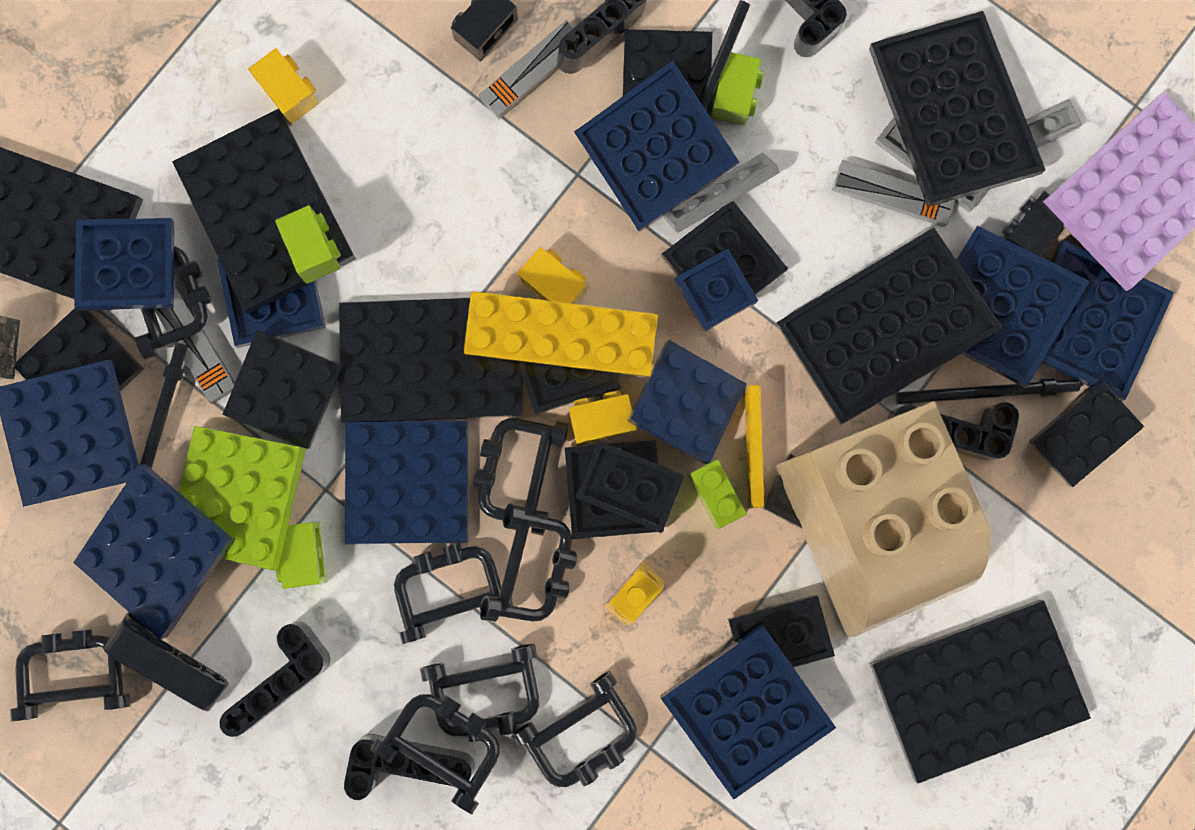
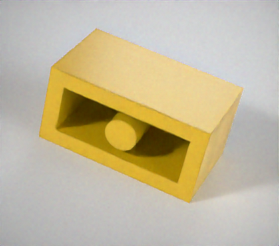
M275 48L249 67L248 70L292 125L319 104L313 95L317 90L306 76L302 79L298 76L296 71L299 67L291 56L287 54L283 57L278 49Z
M540 246L517 273L518 280L542 300L576 304L587 291L584 275L573 267L570 270L561 264L563 259L550 248L548 251H545Z
M614 391L603 394V400L592 402L591 398H583L574 401V406L568 409L577 446L636 432V426L627 421L632 412L629 395H621V391Z

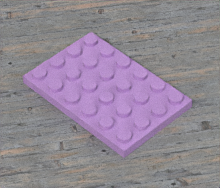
M1165 92L1157 96L1043 201L1064 223L1066 229L1126 291L1133 288L1195 228V123Z

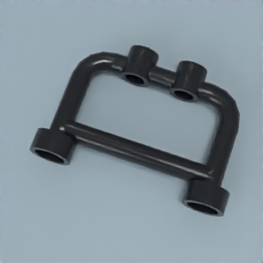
M174 246V259L178 264L177 268L185 284L187 297L194 310L195 318L192 323L162 334L154 308L141 309L148 333L135 337V341L140 354L145 360L157 356V349L201 332L208 319L205 305L212 303L206 287L202 286L199 288L196 281L197 278L202 277L201 270L196 260L189 261L186 253L177 246Z
M508 418L501 421L495 427L491 440H483L480 456L485 457L486 462L484 470L479 468L476 470L473 486L480 487L478 503L481 510L487 516L503 521L505 509L494 506L490 501V494L495 483L496 468L502 452L504 435L509 430H517L541 436L524 509L525 513L548 518L549 512L537 510L551 444L564 447L569 423L556 421L555 426L519 418ZM531 527V534L544 536V529Z
M510 503L504 511L503 526L506 529L516 530L501 591L499 597L490 595L483 597L480 605L481 620L496 622L499 616L531 622L542 621L548 618L554 611L558 598L565 599L568 596L569 582L563 580L565 569H573L577 562V553L570 550L572 534L564 522L525 513L523 506ZM530 527L554 531L560 536L559 547L555 549L552 557L553 570L551 578L545 584L546 598L544 604L538 609L510 605Z
M460 543L444 547V554L432 557L431 552L414 556L415 563L400 570L394 581V593L405 631L399 632L402 645L425 638L426 634L423 627L425 624L480 608L481 601L485 595L499 597L502 586L495 562L488 551L478 546L462 548ZM472 558L481 561L490 592L416 615L413 614L406 590V583L409 578Z
M92 629L73 631L72 638L62 639V633L41 635V642L27 645L22 649L16 658L17 707L10 709L11 722L38 718V705L103 697L104 710L130 707V694H123L122 663L109 655V684L30 693L29 661L33 656L97 647L103 648L109 637L105 635L92 636Z
M534 643L511 648L513 661L451 675H446L444 663L431 664L420 668L422 681H429L431 695L441 700L444 698L443 689L522 672L527 706L521 711L505 712L494 717L483 718L488 722L485 728L488 730L498 729L500 735H509L517 732V724L531 720L536 715L540 706L539 692L532 659L537 657ZM435 712L438 725L446 734L451 736L468 735L469 742L480 741Z
M611 671L602 674L590 683L596 696L547 728L538 732L534 724L529 722L511 735L517 747L522 745L526 747L542 775L550 784L556 787L567 788L580 781L583 787L599 777L596 772L597 769L606 764L611 770L625 760L622 753L633 745L637 736V727L634 719L613 688L617 681ZM609 703L624 727V736L617 742L607 745L591 759L578 764L568 774H558L540 747Z
M420 694L413 697L405 705L384 740L377 738L370 750L392 763L398 752L410 758L457 788L458 790L451 802L473 815L479 805L475 797L497 763L500 755V745L496 736L485 728L488 723L486 720L473 712L467 717L458 711L461 704L446 695L443 700L430 694ZM428 707L486 745L487 754L471 781L401 737L419 708Z

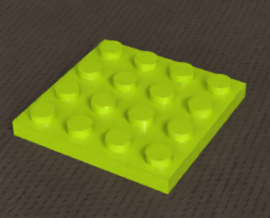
M194 426L178 492L234 539L222 559L268 570H278L306 448Z

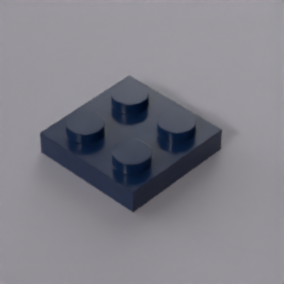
M729 249L722 251L674 279L704 332L758 302L757 297Z

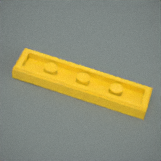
M749 385L744 390L748 507L764 508L760 385Z

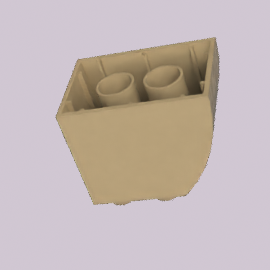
M935 401L888 418L774 465L778 475H781L784 489L795 515L802 525L801 530L848 637L861 635L969 588L982 577L990 553L991 528Z

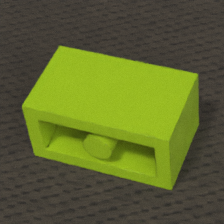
M731 52L719 80L711 118L745 126L748 116L754 117L758 99L753 98L754 89H760L764 71L759 70L760 58Z
M310 205L275 220L295 269L306 284L341 269L336 259L341 256L333 239L330 241L327 239L325 232L329 230V227L321 213L316 215Z
M718 459L688 475L716 529H721L747 515Z
M320 522L288 525L279 568L276 570V577L278 582L282 583V589L327 583Z

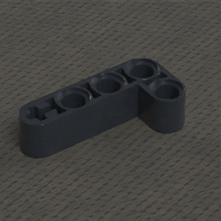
M605 0L603 4L561 39L557 55L559 69L568 74L580 71L625 32V29H628L641 18L647 0H635L637 2L630 0ZM608 17H614L617 20H611ZM587 35H595L597 38H590Z
M785 0L805 20L799 27L794 40V49L802 57H812L839 33L846 19V8L839 0H816V2ZM825 17L834 18L836 23L828 22ZM803 36H811L815 42H808Z
M1002 402L987 407L982 414L979 425L940 414L958 453L988 461L1004 458L1010 453L1019 422V412L1015 405L1009 402ZM913 405L901 406L892 410L887 419L917 407ZM997 410L1004 413L1005 422L1003 425L996 420ZM960 430L965 431L968 435L966 445L961 444L958 439ZM989 439H993L997 443L995 454L991 453L988 449Z
M129 612L126 613L103 647L105 653L116 661L204 711L212 709L229 685L228 681L219 673L162 639L159 640Z
M294 622L283 626L278 631L277 644L289 662L221 715L219 721L220 729L226 736L237 737L253 728L329 667L331 662L329 652L306 623ZM291 629L297 630L300 634L301 640L298 645L293 644L289 639ZM309 654H314L318 657L319 667L317 669L309 667L307 663ZM285 673L290 674L294 679L292 689L287 688L283 684L282 678ZM259 693H263L268 697L269 705L267 708L259 704ZM247 711L250 715L241 720L239 725H237L234 720L237 719L238 715Z
M367 734L353 745L344 780L345 793L353 800H362L372 792L377 785L380 772L452 786L406 756L405 763L398 764L394 761L390 763L375 753L372 758L365 757L361 751L362 744L372 746L377 738L384 740L385 736L377 734ZM408 741L442 764L447 760L446 766L456 773L457 769L454 767L457 763H461L462 770H464L461 776L470 780L475 769V762L468 753ZM355 776H363L368 782V788L361 789L357 787Z

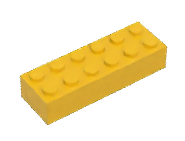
M471 291L464 354L651 377L658 314Z

